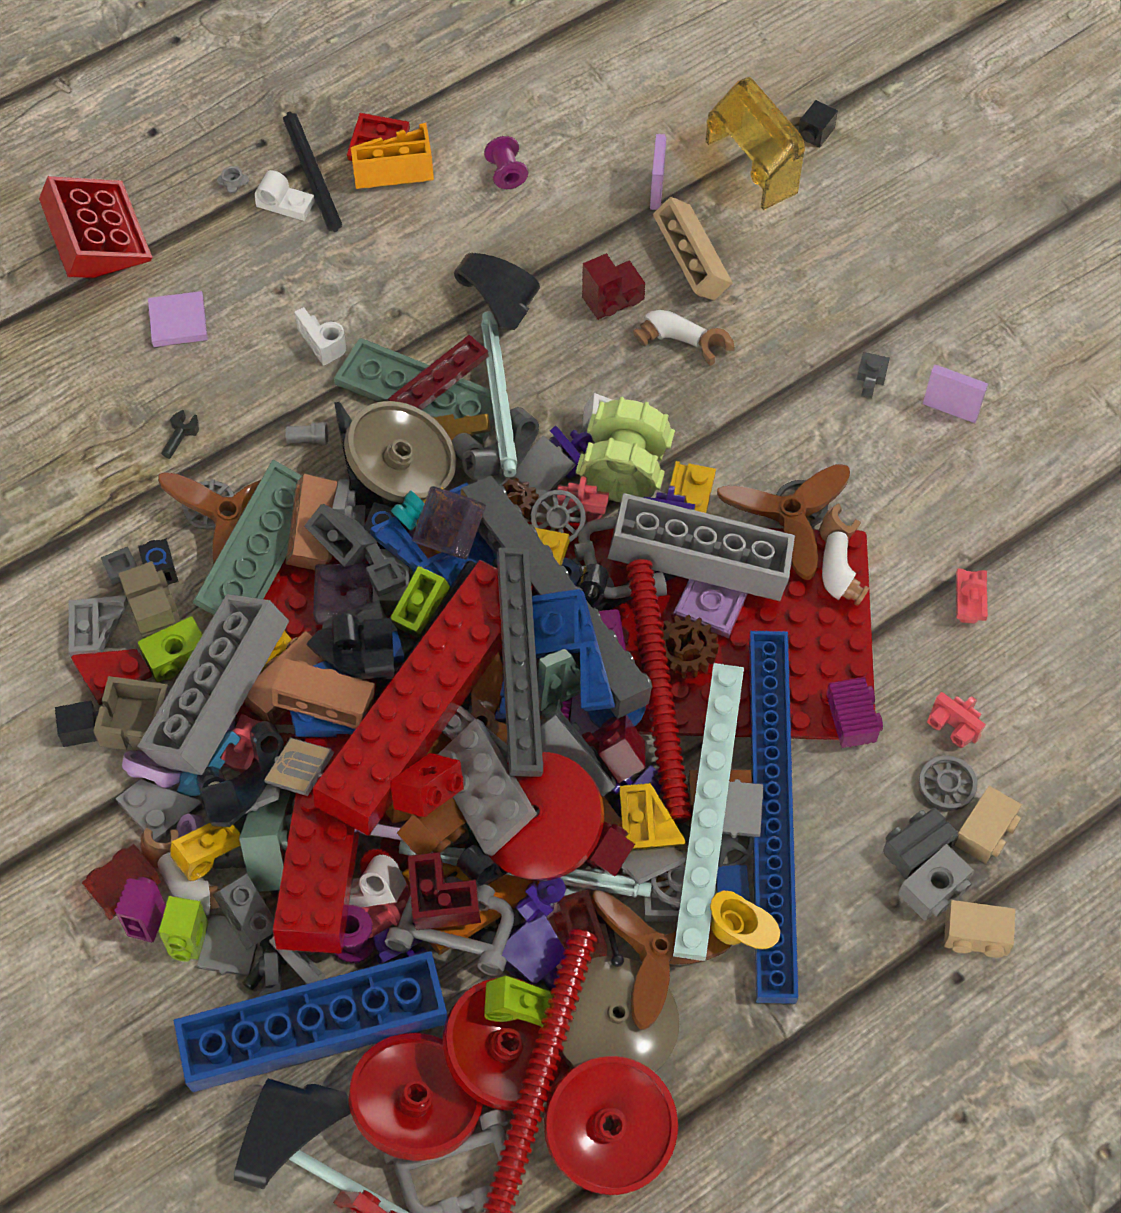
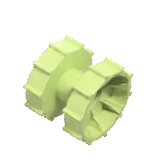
M624 397L606 403L600 401L596 414L591 415L587 433L592 435L595 443L589 442L585 455H580L576 474H579L580 477L586 476L587 485L597 486V491L608 492L609 500L621 502L623 493L642 498L644 496L652 498L655 491L660 490L665 473L664 470L660 469L657 459L661 461L665 450L671 449L675 430L670 427L668 414H662L650 406L649 402L642 403L626 400Z

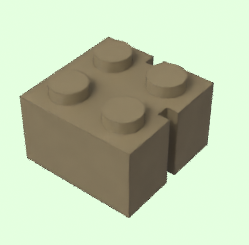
M153 561L118 573L142 639L181 621L173 596L168 589L162 570L156 571Z
M108 676L102 698L104 706L99 708L93 730L100 747L127 750L128 745H131L133 751H142L137 746L170 692L169 685Z

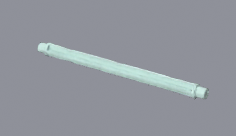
M487 311L482 314L481 328L484 347L488 350L489 355L486 359L496 437L498 440L500 466L506 477H513L517 473V457L515 443L513 442L514 436L508 394L506 393L507 387L501 346L499 344L498 325L492 312Z
M401 840L399 854L417 855ZM448 847L441 854L442 863L456 866L465 848ZM580 868L560 877L565 885L602 890L637 897V895L650 897L652 883L648 882L639 885L631 877L621 875L614 877L603 872Z

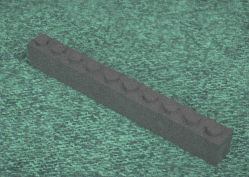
M492 476L461 488L460 508L496 556L498 548L529 549L532 596L575 589L582 591L580 587H576L571 581L566 568L562 565L560 566L555 560L550 547L544 545L539 539L535 527L531 524L529 525L523 518L518 505L513 504L508 498L505 488L501 484L498 485ZM587 602L615 703V708H610V710L618 719L649 704L652 683L645 673H641L635 665L631 653L625 651L619 644L615 632L608 629L603 623L599 611L596 608H592ZM580 652L570 653L580 668Z

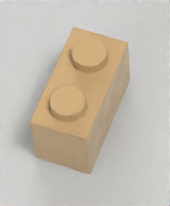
M989 785L958 832L959 836L955 846L987 864L992 855L998 857L1007 842L1002 838L1008 831L1013 834L1022 818L1017 814L1022 804Z
M951 900L946 911L944 947L953 948V951L957 953L983 952L986 956L992 958L1009 955L1014 946V908Z

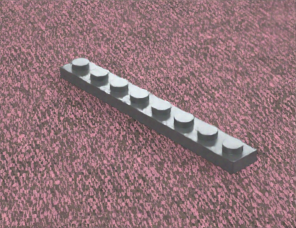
M498 548L497 569L509 776L541 777L543 773L529 549Z

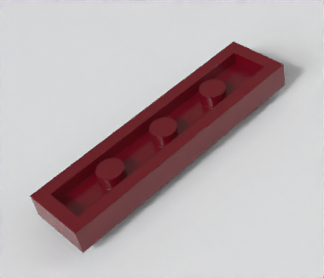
M466 336L389 397L388 401L406 403L423 410L489 357L488 350L472 336Z

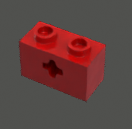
M429 753L391 779L390 785L394 809L426 817L462 791L464 786L460 760Z

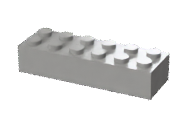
M623 493L616 517L608 559L627 564L637 559H646L653 563L652 570L780 601L789 580L795 535Z
M229 594L225 596L137 746L158 766L198 775L203 774L289 623V620L270 600Z

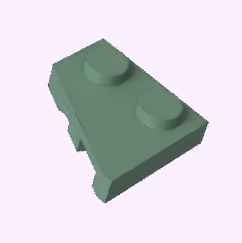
M566 649L548 654L544 658L539 659L537 682L540 711L546 709L558 698L563 702L581 694L580 670L575 666L576 662Z

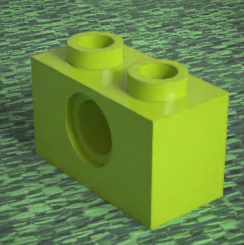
M418 566L390 617L396 628L418 638L450 588L446 579Z
M192 616L138 641L141 654L157 683L176 677L183 670L200 641L202 633ZM174 650H181L177 654H170Z
M168 896L159 935L168 954L175 960L188 962L190 959L199 960L209 923L200 901Z

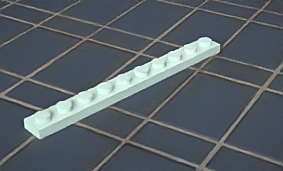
M717 663L713 665L675 938L674 957L706 960L712 916L710 904L715 893L744 667Z

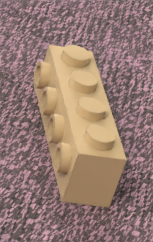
M670 197L653 213V216L694 293L699 297H706L715 301L733 282L691 205Z

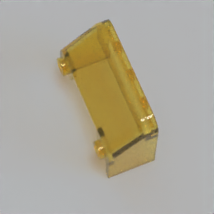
M745 77L737 81L708 113L706 143L710 145L729 135L753 161L751 178L756 185L763 189L761 208L765 210L798 194L805 144L798 130L751 77Z

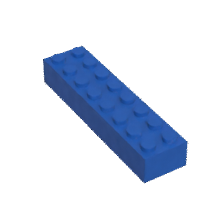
M432 951L177 1018L173 1021L185 1083L192 1092H197L375 1044L391 1036L416 1033L445 1025L448 1014Z

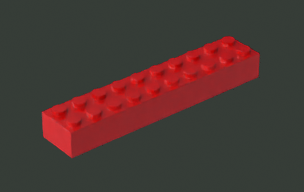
M479 560L313 787L315 807L368 836L371 834L393 803L390 780L426 756L457 712L458 707L464 702L502 648L497 568Z
M380 678L366 679L368 682L374 683L373 705L380 696L381 687L376 685L380 682ZM337 734V737H305V742L332 749L334 752L323 772L326 771L352 734ZM313 788L308 796L296 793L273 925L274 940L278 950L342 954L360 832L315 807Z

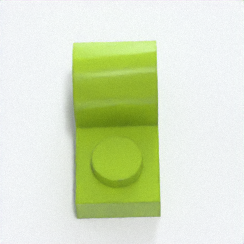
M505 975L486 983L484 1017L497 1022L521 1019L543 1027L541 1023L542 1018L547 1016L544 1011L546 1008H549L550 1005L547 1002L553 995H551L550 991Z

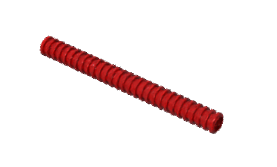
M637 559L628 563L626 570L629 572L627 577L630 581V596L633 598L631 601L632 606H634L633 614L636 615L634 622L637 624L635 629L638 632V649L641 650L639 655L643 659L641 661V667L644 668L642 673H645L652 683L648 711L651 713L649 714V720L652 721L650 727L654 731L652 732V738L655 740L653 747L657 749L654 752L655 757L658 758L656 766L660 767L657 773L661 776L659 778V784L662 785L660 793L664 795L661 800L665 804V808L674 823L678 824L692 818V812L688 811L691 808V804L687 802L689 794L685 792L688 790V785L684 783L686 775L682 774L685 771V766L681 765L683 763V757L680 756L682 748L678 746L681 741L677 737L679 730L675 728L678 726V722L674 719L676 711L672 710L675 708V703L671 701L673 699V693L670 692L672 685L668 683L671 678L667 674L669 667L666 665L668 659L665 657V640L662 639L664 633L660 630L662 629V623L659 621L661 620V614L658 613L660 608L656 604L658 597L655 595L657 589L654 587L656 582L653 578V563L650 560Z
M574 929L569 932L571 939L566 942L568 949L563 951L565 959H561L560 965L562 968L557 970L559 978L554 979L556 987L551 989L550 992L553 997L548 999L547 1003L550 1006L544 1011L547 1016L542 1018L543 1028L538 1030L540 1038L535 1040L537 1048L532 1049L534 1057L529 1059L531 1067L525 1071L528 1076L522 1081L523 1085H525L524 1088L519 1090L521 1098L516 1100L518 1108L513 1109L512 1112L515 1117L509 1122L512 1126L511 1130L506 1131L508 1140L503 1141L505 1149L500 1151L499 1155L502 1159L496 1163V1166L499 1168L498 1171L493 1173L495 1181L490 1182L489 1186L492 1190L487 1192L486 1197L489 1200L488 1203L483 1204L484 1213H513L510 1211L511 1207L516 1206L514 1197L519 1196L520 1193L517 1188L518 1185L523 1183L520 1178L521 1175L526 1173L524 1165L529 1164L527 1155L532 1154L533 1151L530 1146L535 1144L536 1141L533 1137L534 1133L536 1134L539 1131V1128L536 1126L537 1123L542 1122L540 1114L545 1112L543 1104L547 1103L549 1099L546 1094L552 1090L549 1085L550 1082L552 1083L555 1080V1077L552 1075L553 1072L558 1070L556 1062L561 1061L559 1052L564 1051L562 1043L567 1041L565 1033L570 1032L568 1024L573 1022L574 1019L571 1014L576 1012L577 1009L574 1004L579 1002L580 998L577 995L583 990L580 985L586 980L583 975L588 973L589 968L587 964L592 961L590 954H593L595 951L593 944H597L598 941L595 935L581 929Z

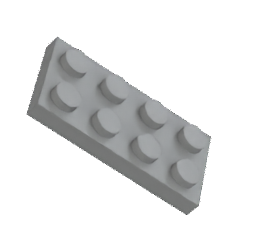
M474 719L438 754L460 760L464 789L453 796L485 854L493 856L537 815L516 777L509 776V765L482 721Z

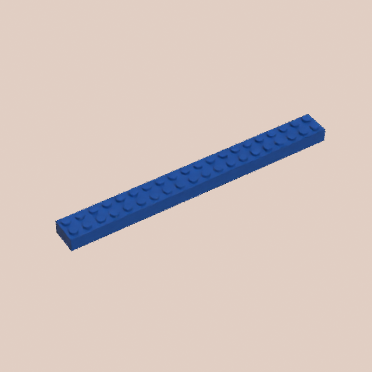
M750 631L751 773L753 784H763L760 837H753L754 905L772 915L780 929L779 941L773 947L755 949L756 1003L796 1004L798 1001L788 632Z

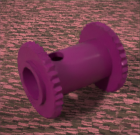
M510 136L494 138L484 149L485 159L497 166L493 174L494 184L506 190L522 185L529 174L526 165L516 161L515 157L519 152V144L515 138Z
M349 905L342 954L335 953L339 959L346 961V963H360L368 959L375 949L373 937L369 938L373 929L372 919L362 907Z

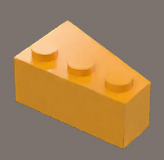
M426 122L419 124V129L408 133L401 130L396 132V137L384 141L380 137L351 147L356 189L434 180L432 154Z

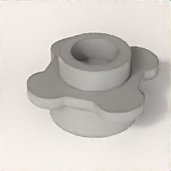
M228 166L218 176L217 182L219 185H224L229 193H235L242 185L248 184L249 178L247 175L242 174V170L239 167Z

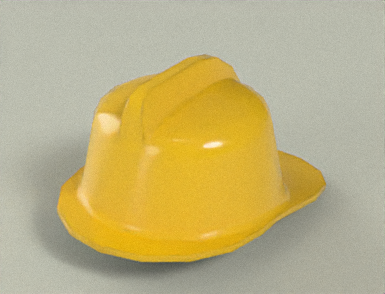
M724 890L718 892L712 898L710 904L712 914L710 926L714 935L721 942L729 945L744 943L755 949H768L779 941L780 929L778 923L772 915L732 891Z

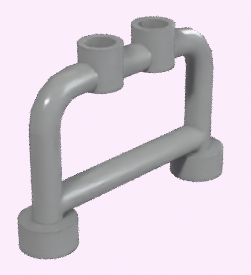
M617 516L587 522L578 533L579 543L574 544L576 560H584L585 566L580 567L581 575L584 567L587 565L598 564L595 558L593 543L590 541V534L614 528ZM663 572L654 573L653 578L656 582L654 587L657 589L655 595L657 597L667 595ZM629 584L618 587L606 586L603 598L618 599L630 596L631 589Z
M450 876L446 878L445 883L460 882L462 880ZM485 884L477 885L480 910H496L502 916L493 943L489 944L433 929L416 930L415 925H413L410 895L398 927L389 929L385 944L394 951L405 953L410 950L415 938L481 955L477 965L478 968L488 975L500 976L507 962L502 954L513 926L514 912L507 901L494 897L495 891L492 887Z
M493 1110L480 1116L479 1122L482 1132L471 1135L458 1149L443 1157L426 1161H412L396 1158L383 1152L386 1164H394L405 1204L410 1213H462V1210L474 1206L477 1213L485 1212L483 1204L488 1203L489 1199L486 1195L487 1192L492 1190L490 1186H483L463 1196L451 1197L436 1205L426 1207L418 1199L410 1170L492 1142L494 1143L499 1161H501L502 1157L499 1154L501 1150L505 1149L503 1141L507 1140L503 1127L508 1124L504 1110Z

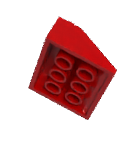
M47 176L39 201L67 277L94 278L152 260L151 252L123 181Z

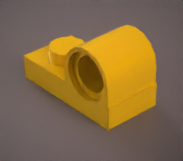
M208 823L173 840L170 856L187 879L195 881L205 876L211 870L215 858L241 846L239 840L240 833L234 825L231 827H216Z

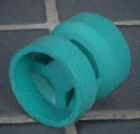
M410 490L404 496L405 500L401 505L396 504L390 511L412 531L417 526V520L421 517H426L432 510Z

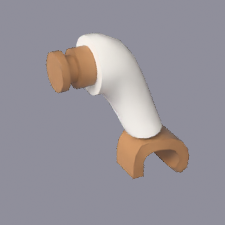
M666 310L648 312L644 315L645 322L640 325L641 329L636 328L633 330L634 336L644 347L648 345L649 339L653 341L656 338L660 340L672 338L695 347L702 346V356L709 366L715 363V355L709 350L711 347L718 345L726 351H735L734 341L724 329L712 328L707 331L682 316Z
M836 504L827 511L819 528L820 535L826 542L822 565V579L825 589L838 600L841 596L848 600L852 598L855 600L854 604L858 606L867 594L869 587L865 586L862 588L859 586L861 582L854 578L856 572L848 564L847 548L848 540L861 522L855 519L851 526L845 525L838 517L842 508L840 504Z
M146 828L141 835L140 843L143 860L148 866L160 870L173 897L200 901L206 916L210 914V909H218L219 905L213 894L221 889H218V886H209L208 881H201L199 879L195 881L188 880L171 858V843L173 840L178 839V829L170 830L169 843H158L153 840V831Z

